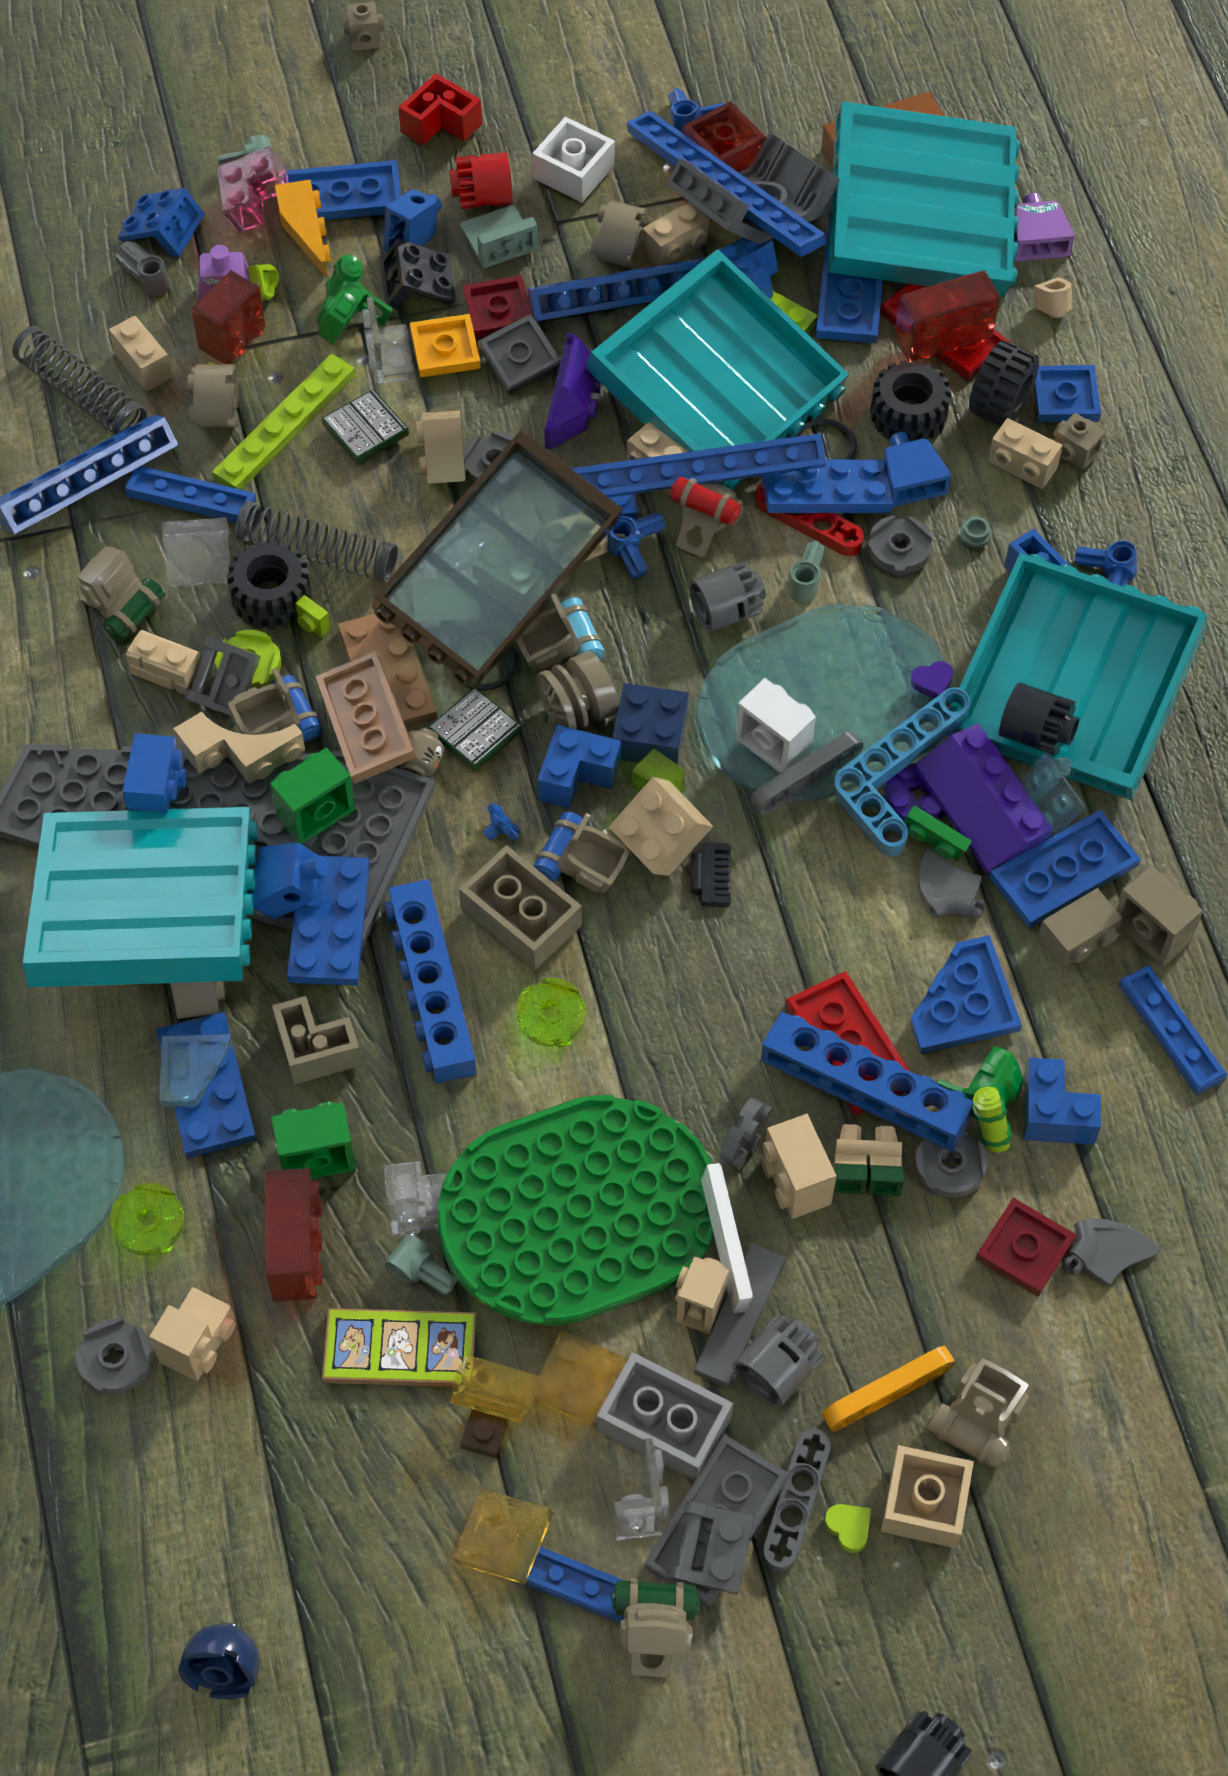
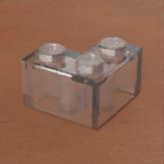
M420 1161L383 1165L392 1234L399 1233L402 1236H406V1234L416 1235L423 1230H437V1206L447 1173L422 1176Z

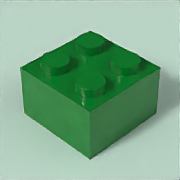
M327 747L318 753L310 754L301 764L290 771L280 773L270 783L276 817L295 841L300 844L305 843L355 811L351 776Z
M324 1102L318 1104L315 1108L301 1111L298 1109H288L279 1115L271 1116L285 1185L356 1171L343 1102L336 1104L334 1102Z

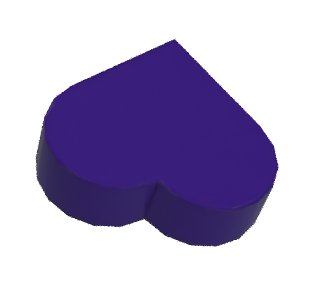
M943 661L934 662L929 667L918 666L912 671L911 686L917 692L935 699L950 686L953 668Z

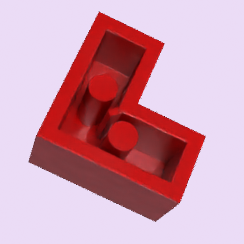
M437 73L398 107L400 132L421 145L428 142L440 129L465 141L482 125L481 99Z

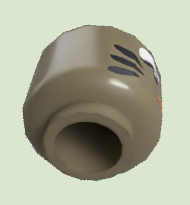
M427 728L408 732L417 758L401 764L400 769L425 777L434 775L445 750L443 744L438 740V734Z

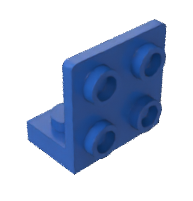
M185 188L167 189L153 194L146 193L136 201V207L132 214L123 222V228L118 238L123 242L154 236L171 258L178 257L183 252L205 213Z

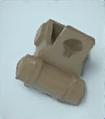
M982 1358L978 1364L972 1363L960 1379L956 1388L959 1395L950 1406L942 1403L929 1414L927 1431L936 1435L940 1441H945L973 1457L981 1465L985 1464L995 1470L1002 1463H1005L1008 1458L1010 1442L1003 1438L1005 1429L1009 1423H1016L1024 1411L1029 1399L1027 1394L1029 1384L1006 1369Z

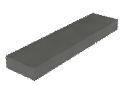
M751 1243L744 1261L753 1298L746 1312L733 1314L728 1295L695 1367V1375L729 1388L735 1375L733 1362L747 1348L783 1267L786 1256Z

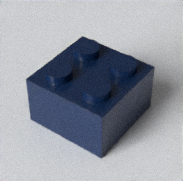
M628 683L623 684L612 738L621 741V761L678 769L688 717L689 692Z

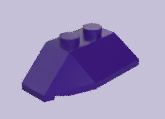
M567 333L544 428L545 449H553L586 431L590 417H596L598 400L594 398L596 393L601 394L603 385L586 369L591 352L572 333Z

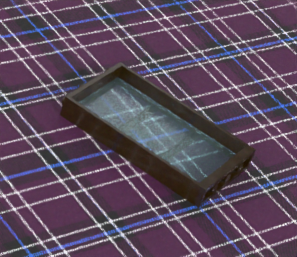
M520 430L374 596L372 609L375 610L374 614L383 623H391L398 628L401 636L407 642L413 645L417 643L426 650V655L438 665L444 664L452 671L453 677L463 685L469 684L475 689L552 600L551 595L558 593L618 523L623 508Z

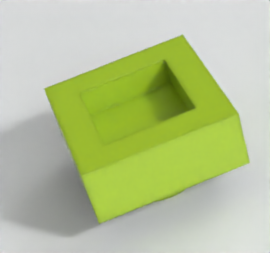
M305 595L296 602L299 625L305 631L313 632L320 638H324L331 631L328 612Z

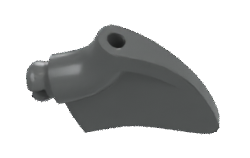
M927 848L921 859L918 876L922 902L934 919L948 914L965 918L971 916L979 919L982 916L985 905L982 901H976L975 899L982 876L957 868L946 858L940 856L935 849Z
M1086 1219L1074 1224L1077 1240L1067 1253V1258L1063 1260V1268L1071 1275H1078L1081 1270H1084L1096 1280L1109 1287L1123 1270L1154 1258L1160 1249L1151 1239L1129 1226L1107 1219Z

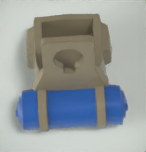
M277 668L271 670L274 677V682L271 685L259 689L256 687L248 689V691L233 697L234 700L228 703L241 734H268L283 730L293 724H296L302 732L304 742L313 741L323 733L324 728L320 723V718L307 701L302 686L293 675L281 677Z
M562 813L560 819L555 822L554 830L544 848L537 854L533 867L552 882L557 881L560 874L564 873L575 878L576 882L596 893L598 891L605 893L623 868L630 849L618 836L606 829L600 831L587 826L590 814L586 813L582 818L575 813Z

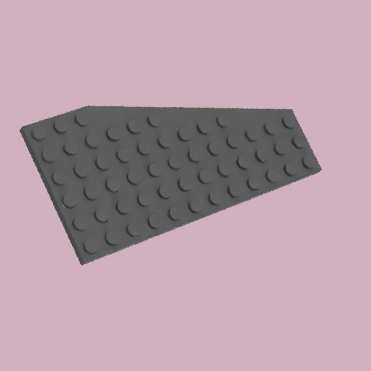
M26 744L0 792V837L39 849L44 813L129 810L126 807L122 791L132 746H122V750L69 749L68 745ZM333 751L335 758L349 773L342 751ZM301 753L294 761L282 764L274 769L266 778L258 779L251 784H248L228 757L223 759L216 767L208 768L199 774L183 754L182 768L187 769L186 788H180L178 801H170L169 809L250 807L251 821L258 822V841H252V845H256L257 856L260 847L297 843L276 817L270 783L280 773L290 771L301 764L310 754ZM396 767L356 784L351 778L355 811L302 844L318 856L370 859L362 949L436 788L434 779ZM250 865V869H254L255 872L256 865ZM253 908V915H247V917L292 931L295 910L272 920Z

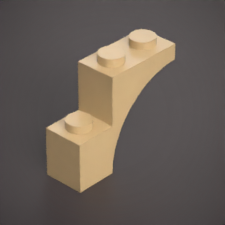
M200 712L173 728L178 748L183 751V754L199 774L208 768L216 767L223 759L228 757L248 784L258 779L266 778L274 769L286 762L294 761L305 751L303 734L296 724L273 733L249 735L224 729L208 719L203 712Z

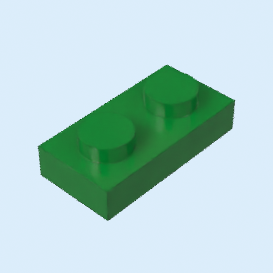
M915 805L903 821L911 838L920 842L925 841L935 847V851L946 859H954L958 862L972 842Z

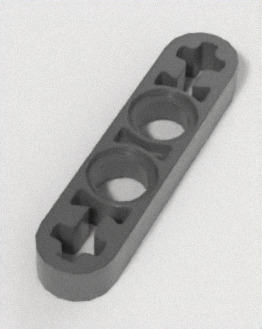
M853 731L841 734L760 786L752 795L751 803L763 815L774 811L853 760L863 749V742Z
M812 1428L801 1433L787 1471L789 1478L781 1490L763 1548L762 1557L764 1564L773 1572L783 1573L789 1571L796 1563L831 1447L829 1437L819 1429ZM812 1440H816L819 1442V1449L824 1451H816L811 1466L805 1464L808 1454V1447L805 1445H810ZM796 1474H807L811 1477L813 1486L808 1491H798L792 1485V1478ZM785 1509H796L802 1516V1522L798 1526L788 1527L781 1521V1513ZM784 1535L789 1537L785 1551L790 1557H783L782 1561L778 1562L774 1560L775 1553L770 1551V1549L777 1550L781 1536Z

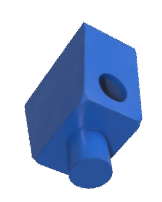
M410 190L388 204L385 211L384 252L386 253L396 239L424 247L435 235L437 212L442 208L441 200L434 194L427 196L417 190Z
M905 432L894 434L890 438L891 446L885 449L883 459L894 503L893 507L948 494L951 478L950 471L929 440L920 439L910 442Z
M300 843L260 847L255 868V890L251 892L253 895V908L274 920L313 901L316 896L318 878L324 877L329 873L327 860Z

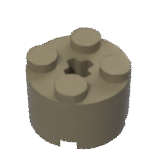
M612 200L608 205L602 204L598 214V222L602 223L599 235H594L591 244V252L596 253L597 260L633 269L636 263H632L631 260L633 255H640L643 228L647 226V223L641 222L642 215L648 216V210Z
M196 364L195 367H192L191 374H188L187 379L188 393H193L194 397L193 405L189 406L190 424H196L197 427L236 428L238 416H233V409L238 408L239 392L237 373H233L236 368L235 364Z

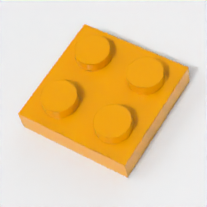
M470 314L410 323V332L420 378L481 369Z

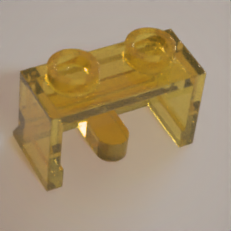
M467 1355L457 1369L449 1403L521 1423L524 1415L533 1406L539 1376Z

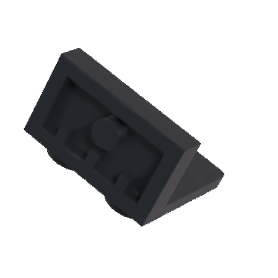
M396 239L380 260L385 303L393 310H397L402 302L409 298L411 292L449 304L455 301L449 255Z

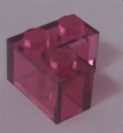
M271 146L217 167L222 212L238 233L265 223L263 200L276 195L275 185L288 183L287 168Z

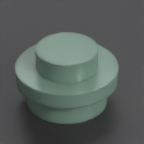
M972 517L963 523L960 528V539L969 547L980 548L987 545L991 540L992 530L988 522L983 518Z

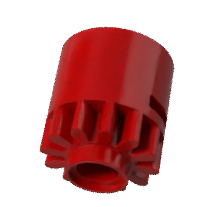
M507 152L481 154L480 157H475V155L456 157L457 169L449 170L452 198L460 197L461 209L479 208L482 205L499 206L513 204L511 173Z

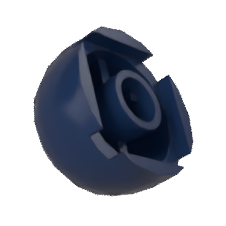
M231 1623L215 1624L201 1628L188 1640L182 1654L178 1672L181 1679L191 1689L198 1691L200 1685L206 1689L213 1690L210 1692L209 1697L234 1700L247 1696L251 1687H254L259 1672L260 1656L255 1641L237 1625Z

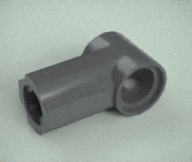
M126 241L119 246V250L115 255L116 262L142 284L143 291L147 295L156 297L168 291L170 284L164 261L160 257L148 254L135 242L130 243Z

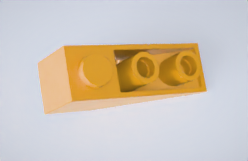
M311 180L275 185L282 227L322 275H328L326 263H331L332 261L329 244H322L321 236L327 235L324 217L318 218L316 209L321 208L319 191L312 190Z

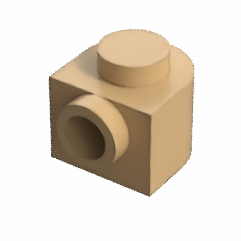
M1058 277L1036 285V309L1048 314L1052 318L1065 316L1072 309L1071 283Z

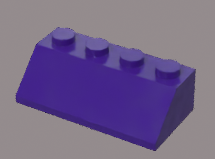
M979 723L951 735L914 765V769L957 832L972 841L968 848L986 874L1047 840L1053 831Z

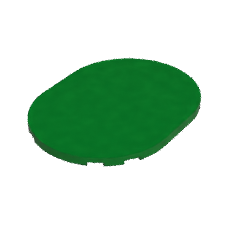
M594 1095L570 1100L495 1127L479 1136L465 1148V1151L451 1165L441 1188L437 1206V1232L440 1246L446 1262L460 1284L473 1297L491 1310L505 1317L535 1325H566L584 1321L671 1287L677 1283L682 1268H690L694 1257L702 1259L714 1236L701 1182L706 1166L712 1164L697 1137L682 1122L679 1124L673 1118L663 1113L662 1109L638 1099L632 1101L614 1098V1095Z

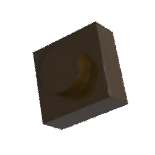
M472 1409L460 1443L461 1449L497 1459L507 1429L508 1419Z

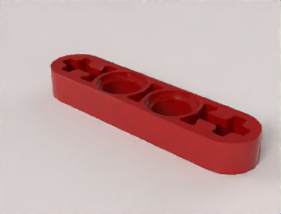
M762 483L757 485L755 489V505L764 513L841 555L854 556L862 550L864 533L857 525L835 513H803L798 516L791 515L790 513H767ZM826 521L831 527L827 530H819L814 526V523ZM850 537L855 539V540H850L848 543H847V542H844V539H845V540H848V539H850Z

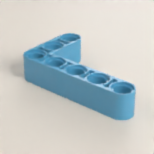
M955 687L945 690L836 774L834 781L835 798L884 855L897 856L903 852L907 844L908 830L902 819L876 789L966 721L970 698L963 689ZM955 702L961 705L963 709L958 712H952L946 708V705ZM930 722L936 726V729L932 732H926L920 728V724ZM897 742H905L910 746V749L906 752H900L893 745ZM871 762H880L884 769L879 772H873L868 769L867 765ZM851 781L857 784L858 788L853 792H847L841 788V785L844 782ZM872 806L878 809L880 813L875 817H867L862 813V810L865 807ZM893 831L898 833L901 839L891 843L887 842L883 835Z

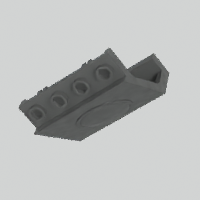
M770 132L753 163L747 169L738 172L807 222L833 211L826 204L833 195L840 179ZM680 157L667 182L669 187L730 232L757 244L774 238L745 217L750 207L748 204L694 164Z

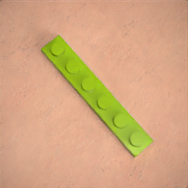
M331 353L212 471L213 479L223 486L242 490L356 376L355 367Z

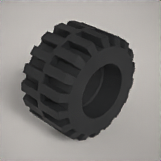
M1005 340L1000 341L987 355L976 376L970 393L969 411L999 426H1002L1007 418L1014 421L1024 407L1034 386L1039 369L1038 355Z
M903 360L900 361L899 365L895 363L888 365V370L883 369L879 373V378H876L874 382L870 409L871 420L875 422L876 430L878 432L884 431L883 436L887 439H890L898 432H905L910 442L920 439L928 440V437L931 439L937 437L938 431L942 432L945 422H947L951 399L949 381L947 377H942L943 373L939 369L933 370V365L928 363L922 365L917 360H913V363ZM903 400H911V401L918 402V403H920V404L911 405V404H906V403L901 402V401H903Z
M261 541L257 542V546L253 548L250 545L245 547L243 554L238 552L234 556L235 562H230L228 567L229 573H227L229 592L235 613L238 617L243 616V621L248 625L254 622L255 627L260 629L263 626H268L269 630L276 629V625L286 627L289 626L290 620L296 622L298 618L296 602L304 595L309 599L312 597L309 571L305 558H301V554L297 549L291 551L290 545L283 543L280 546L277 541H270V544H264ZM268 581L282 583L273 589L257 588L258 585Z

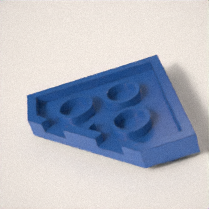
M990 935L956 943L945 965L940 969L929 987L920 1006L917 1007L912 1015L910 1026L920 1054L1021 1031L1022 1024Z

